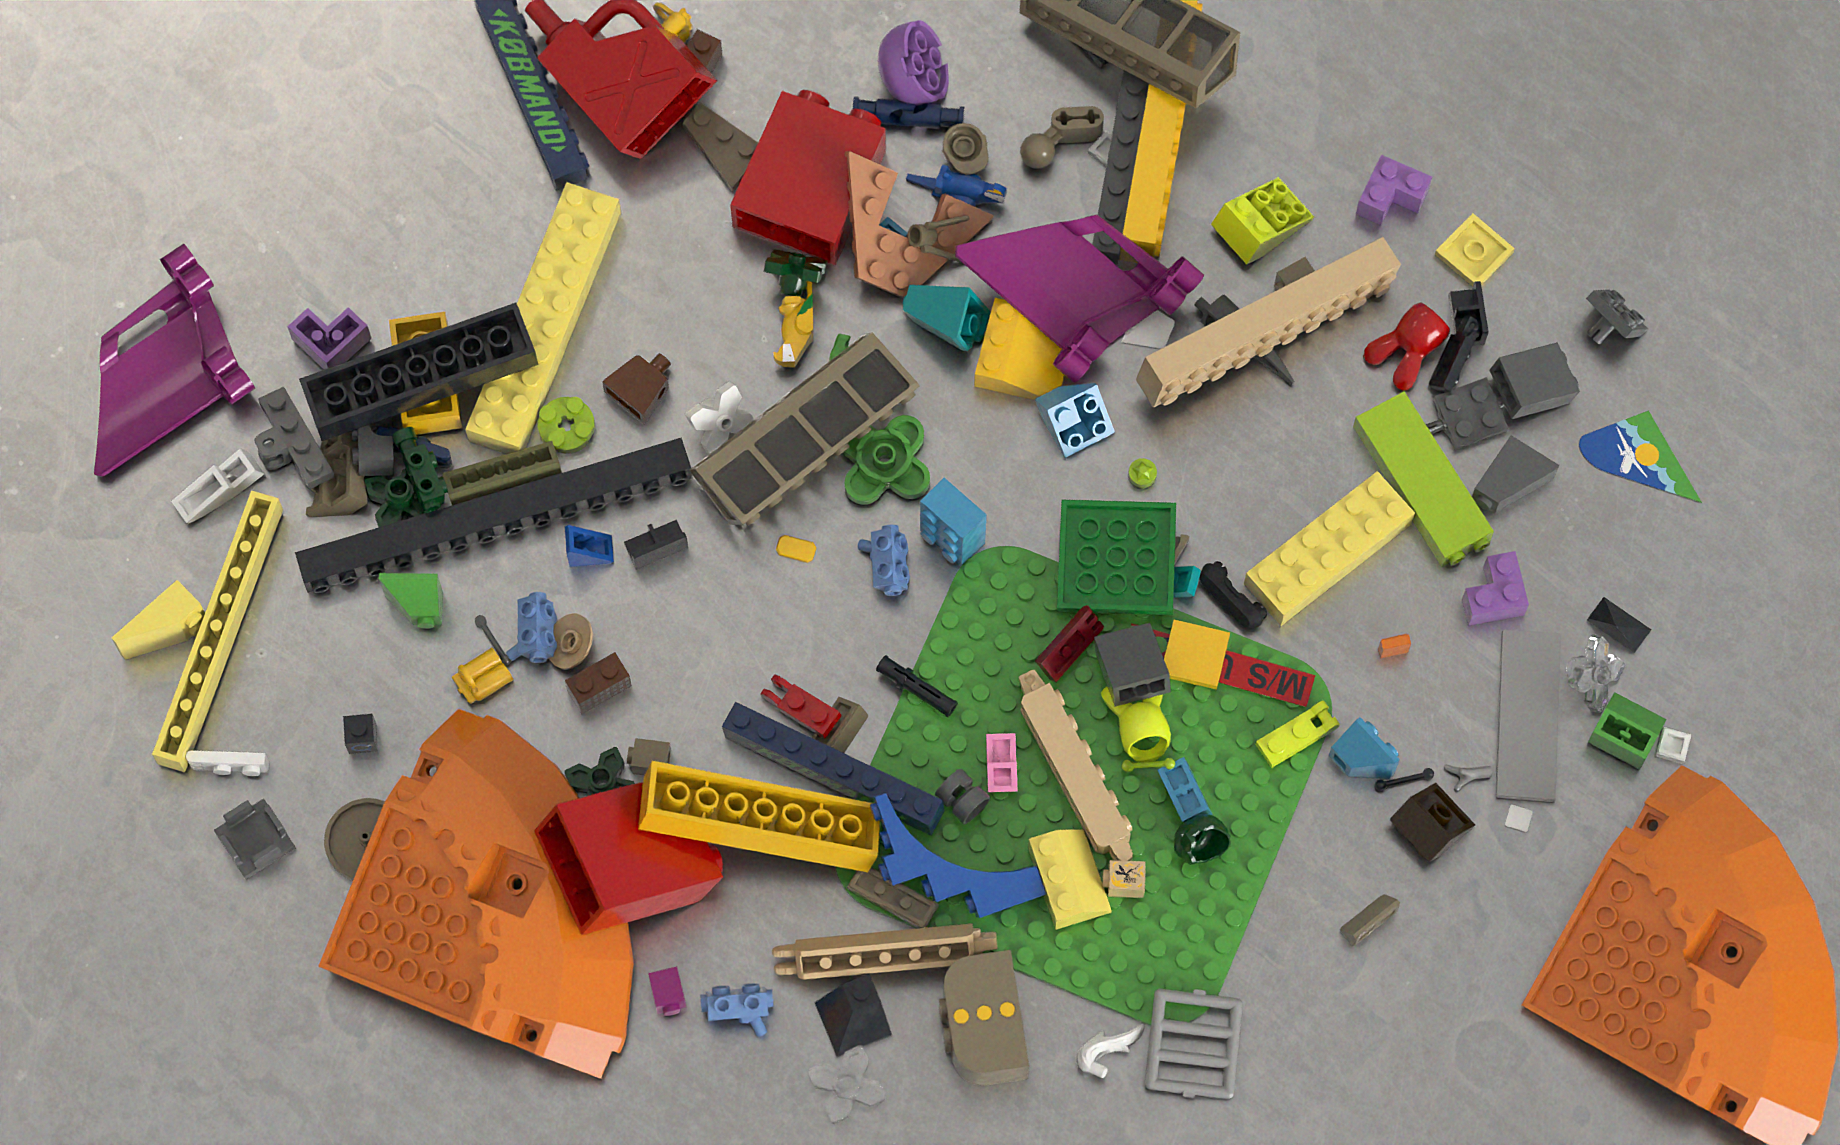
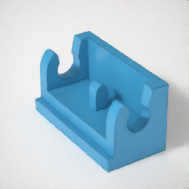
M1184 757L1175 761L1173 769H1167L1166 767L1158 769L1182 822L1199 814L1213 815Z

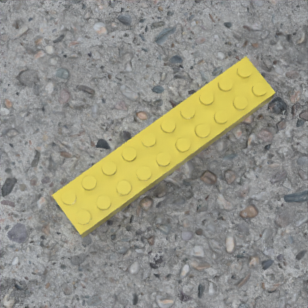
M566 182L517 302L535 349L538 365L483 385L465 429L469 442L505 454L527 447L538 420L540 409L545 403L620 217L619 199Z

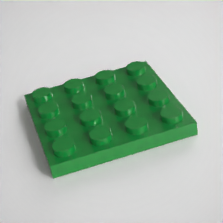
M1062 499L1057 612H1078L1083 606L1088 605L1092 609V613L1173 615L1176 503Z

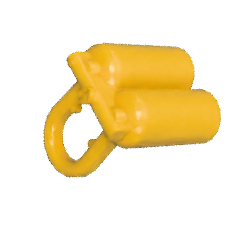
M659 2L653 5L656 14L664 21L661 24L664 29L676 34L685 43L690 38L693 28L690 22L692 17L687 14L686 9L682 8L679 12H675Z
M492 647L465 665H459L458 673L452 676V679L459 688L457 689L460 694L463 693L469 704L475 701H482L514 680Z

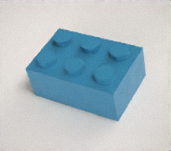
M944 477L920 501L921 536L929 544L933 545L935 543L941 548L942 555L949 562H956L960 566L985 544L987 514Z

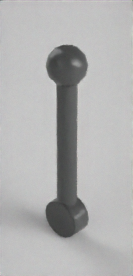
M478 615L475 618L476 626L482 628L501 657L502 663L505 666L509 665L511 660L504 653L487 627L486 618L483 615Z

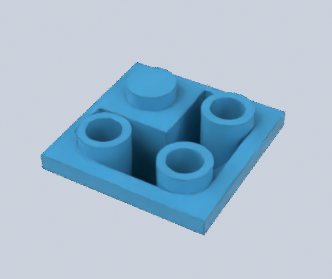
M1095 383L1060 386L1035 399L1045 426L1065 458L1115 433L1100 391Z
M1361 717L1355 720L1335 742L1329 752V757L1348 777L1390 780L1394 776L1400 760L1397 750L1390 743L1387 742L1385 744L1379 738V732L1376 727L1369 721L1365 722Z

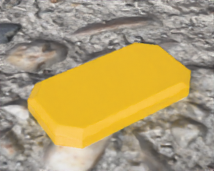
M783 535L779 537L776 551L780 556L808 563L814 558L816 546L814 542Z

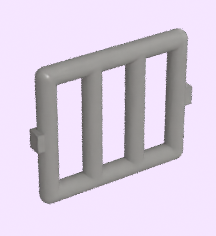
M1157 989L1154 993L1145 1077L1146 1088L1182 1093V1097L1195 1098V1095L1223 1099L1232 1098L1235 1087L1242 1001L1238 998L1207 995L1204 990L1194 989L1193 993ZM1165 1001L1230 1009L1229 1027L1164 1019ZM1162 1031L1227 1039L1226 1056L1161 1049ZM1159 1060L1224 1068L1223 1086L1158 1078Z

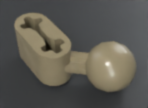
M1095 106L1058 108L1052 114L1051 127L1043 134H1031L1024 139L1020 147L1023 161L1032 168H1044L1054 158V146L1058 142L1078 143L1097 141L1103 134V112Z

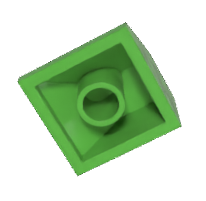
M379 573V580L385 597L413 625L424 629L433 628L434 625H442L443 590L438 574Z

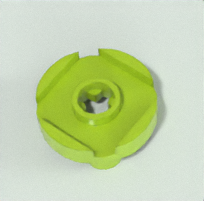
M575 396L560 397L550 401L539 412L538 431L543 443L552 441L555 450H558L559 453L570 454L582 450L589 443V439L595 431V421L591 409L583 403L582 399ZM565 419L574 422V424L570 425L571 430L565 431L564 427H558Z

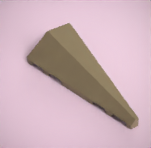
M352 431L322 441L320 449L332 468L335 477L311 488L315 495L312 506L306 508L307 516L351 515L368 503L364 476H359L358 465H353L352 448H358V441H352Z

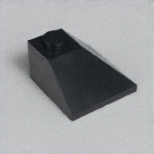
M870 974L841 984L815 1002L836 1057L892 1036L881 1000Z

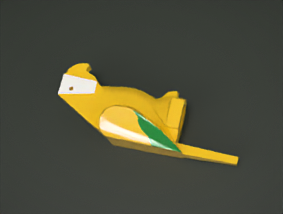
M807 281V299L801 298V296H785L782 300V305L778 307L779 312L784 316L781 326L784 344L779 348L778 353L773 352L774 361L782 367H796L807 347L813 342L812 282Z

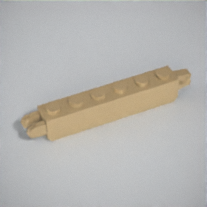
M1035 670L1019 676V683L1024 696L1020 712L1084 829L1094 851L1100 854L1109 852L1113 861H1131L1133 853L1128 842L1130 841L1132 826L1126 815H1120L1116 807L1119 805V802L1112 790L1107 791L1103 783L1105 776L1098 764L1093 765L1089 757L1092 755L1088 743L1085 739L1080 740L1076 733L1078 726L1074 717L1071 714L1067 716L1062 706L1065 705L1060 691L1058 689L1054 691L1050 683L1045 684Z
M973 924L797 939L795 944L780 945L772 949V955L777 958L796 957V961L776 964L774 966V973L777 975L797 974L800 979H814L951 966L955 961L963 957L983 954L982 951L997 949L996 932H980V928H973Z

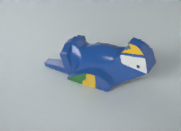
M946 165L941 166L937 179L909 173L906 177L907 181L932 190V196L941 198L942 194H947L974 207L981 203H1004L1007 194V188L1001 184L987 183L975 174L954 173Z

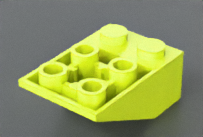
M1277 177L1226 202L1211 225L1247 265L1265 256L1313 220L1314 216L1287 185Z

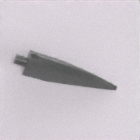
M1225 294L1217 298L1211 305L1202 297L1194 304L1204 313L1200 322L1205 326L1239 310ZM1274 348L1262 357L1254 356L1255 359L1290 385L1294 383L1292 376Z

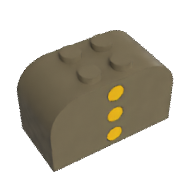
M1011 950L971 955L955 961L947 970L944 978L943 999H939L941 1024L947 1023V1028H943L945 1052H951L955 1070L965 1081L979 1086L1028 1079L1029 1060Z

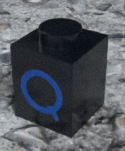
M373 714L343 716L344 741L348 753L377 752V726Z

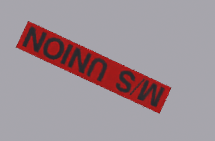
M1153 630L1155 637H1163L1168 643L1170 634ZM1166 650L1162 652L1163 658L1165 657ZM1226 650L1219 683L1307 707L1315 675Z

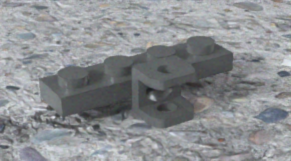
M284 386L258 398L260 406L273 426L257 435L254 439L258 448V455L265 468L273 470L293 461L308 489L334 478L332 468Z

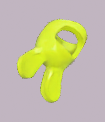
M1105 687L1101 692L1104 703L1119 717L1120 736L1124 750L1135 761H1156L1165 753L1171 739L1168 722L1160 708L1163 694L1143 699L1142 702L1135 704L1127 703L1115 707L1108 687ZM1146 737H1160L1155 747L1149 750H1139L1132 746L1135 742Z

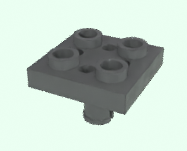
M1593 290L1586 298L1603 316L1587 332L1590 337L1594 336L1593 340L1598 344H1601L1614 329L1624 338L1641 337L1648 330L1643 324L1645 319L1634 309L1630 311L1623 304L1625 299L1616 290Z

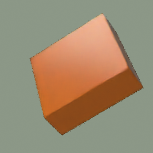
M1409 634L1381 639L1378 647L1380 659L1408 653L1411 646Z

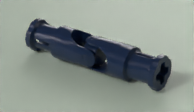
M854 96L852 109H862L872 113L881 121V124L912 125L939 129L940 126L953 127L957 124H962L965 108L964 106H960L959 109L945 108L941 104L932 103L916 106L915 104L899 100L878 98L876 101L860 100L859 97ZM902 109L901 117L893 113V111Z

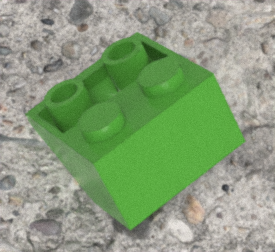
M1614 692L1588 743L1641 769L1667 719Z

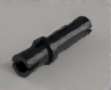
M887 655L880 660L876 667V671L894 681L897 688L901 690L903 688L943 713L947 718L951 716L958 705L956 700L948 697L934 686L913 674L914 670L909 667H902Z

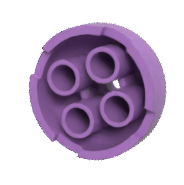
M921 20L907 22L891 29L884 36L878 51V68L887 90L897 100L912 103L916 106L932 103L943 98L949 86L948 63L941 65L942 60L938 49L942 44L934 30ZM934 69H940V81H938V77Z

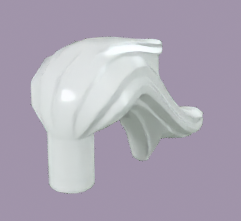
M1144 1024L1126 1033L1105 1037V1032L1101 1031L1080 1048L1077 1053L1076 1064L1082 1071L1104 1078L1108 1068L1096 1063V1061L1101 1056L1110 1052H1129L1127 1046L1140 1038L1144 1031Z

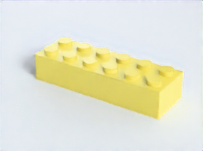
M1377 471L1246 573L1244 585L1262 606L1266 608L1276 622L1282 626L1412 524L1415 512Z

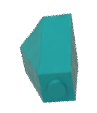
M909 285L907 295L903 299V311L914 323L962 351H968L973 347V342L984 339L991 311L970 287Z

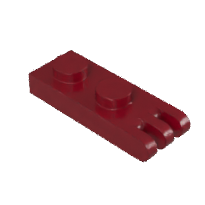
M1088 605L1083 606L1039 655L1035 662L1049 680L1057 682L1092 643L1094 637L1098 636L1104 629V625L1101 621H1098V617L1095 613H1092V609Z

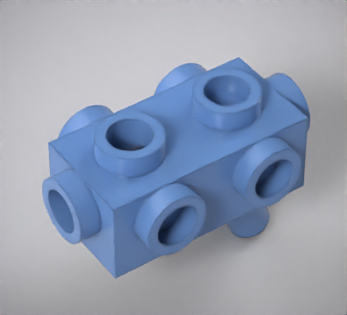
M884 525L882 530L871 532V541L860 539L858 549L870 553L873 569V587L885 592V595L889 596L900 595L902 590H907V584L910 580L909 569L906 565L908 543L905 534L899 532V526Z
M532 592L528 597L518 599V643L506 652L510 660L514 661L522 655L533 663H543L547 661V658L554 657V652L557 648V642L554 637V624L556 623L557 615L554 611L553 602L547 600L546 593Z
M758 983L743 984L742 989L730 990V986L726 985L714 986L712 991L700 994L701 1012H707L708 1020L738 1018L740 1023L750 1022L757 1037L768 1032L761 1016H768V1007H773L772 989L766 990L765 987H760Z

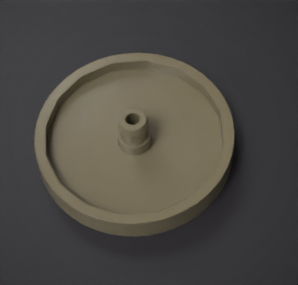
M362 798L351 801L338 809L327 824L324 834V847L327 857L333 868L340 875L351 881L355 877L385 803L383 800Z

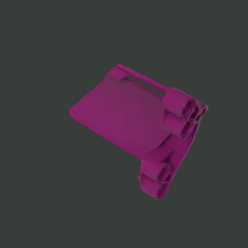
M1098 215L1014 231L956 245L955 247L956 258L1062 349L1054 360L1053 366L1073 383H1076L1086 373L1090 364L1105 351L1110 343L1158 309H1162L1168 315L1173 314L1183 303L1186 295L1192 292L1204 277V274L1184 256L1180 257L1169 268H1166ZM1103 231L1138 262L1137 266L1132 270H1121L1082 235Z
M185 244L180 245L160 259L173 281L101 337L99 359L101 373L100 407L94 475L104 477L222 396L232 405L255 389L248 375L239 367L212 301L209 289L214 287V284ZM157 310H163L167 314L168 321L166 325L118 356L119 335Z

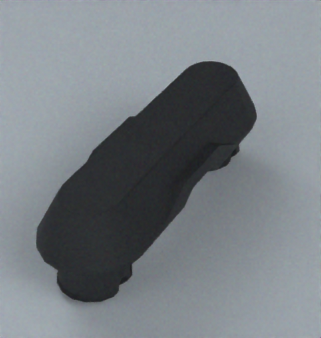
M1215 561L1214 564L1206 563L1199 577L1202 585L1243 627H1259L1262 624V619L1267 616L1266 608H1261L1262 604L1259 602L1252 604L1244 594L1239 593L1232 586V582L1226 577L1228 574L1226 566L1222 567L1223 563Z

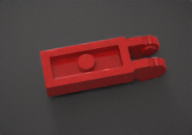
M774 674L771 678L773 684L787 693L780 699L772 691L763 689L760 695L776 706L780 712L825 739L841 718L840 712L797 685H791L784 678Z

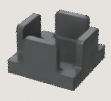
M264 798L252 806L248 800L224 814L223 817L226 822L214 829L215 834L245 880L296 848Z

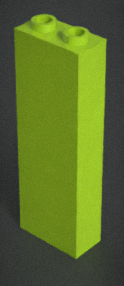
M1405 391L1355 417L1354 430L1387 482L1415 512L1413 523L1441 567L1449 563L1451 566L1456 565L1465 559V554L1473 550L1480 552L1490 545L1489 541H1491L1494 533L1492 527Z

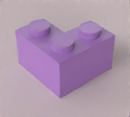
M1381 155L1359 199L1356 215L1382 225L1392 202L1418 213L1429 191L1432 176Z
M349 307L328 326L309 308L287 326L291 339L324 370L345 363L371 339L368 325Z
M1516 552L1487 556L1483 566L1487 584L1466 588L1462 597L1468 626L1524 616L1529 606Z

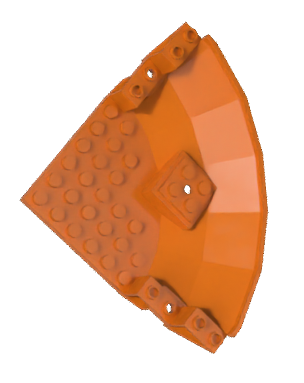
M458 709L423 742L419 748L421 753L411 778L402 775L385 800L318 967L477 1032L601 1078L608 1064L611 1052L620 1053L626 1040L634 965L628 922L588 934H580L534 832L535 828L556 804L578 799L579 796L559 767L506 723L489 715L482 718ZM436 767L437 771L433 776H430L431 768ZM517 879H521L523 885L520 889L516 890L514 882ZM533 1031L537 1032L535 1041L530 1040V1034Z
M1681 765L1649 795L1632 829L1626 826L1608 849L1524 999L1522 1006L1768 1145H1802L1807 1134L1810 1133L1815 1136L1822 1123L1839 1047L1835 972L1815 902L1778 836L1725 783L1712 776L1705 778ZM1653 821H1657L1658 828L1654 831H1650V823ZM1730 947L1737 949V955L1734 958L1727 956V950ZM1730 1102H1736L1737 1109L1734 1112H1729L1727 1109Z

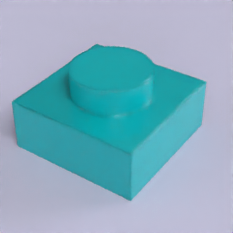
M1195 566L1174 567L1173 598L1195 596L1201 573L1199 568Z

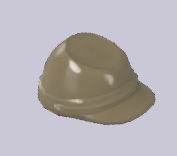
M957 124L945 133L942 153L954 169L961 174L971 175L980 172L986 167L989 159L986 135H983L980 129L972 124Z

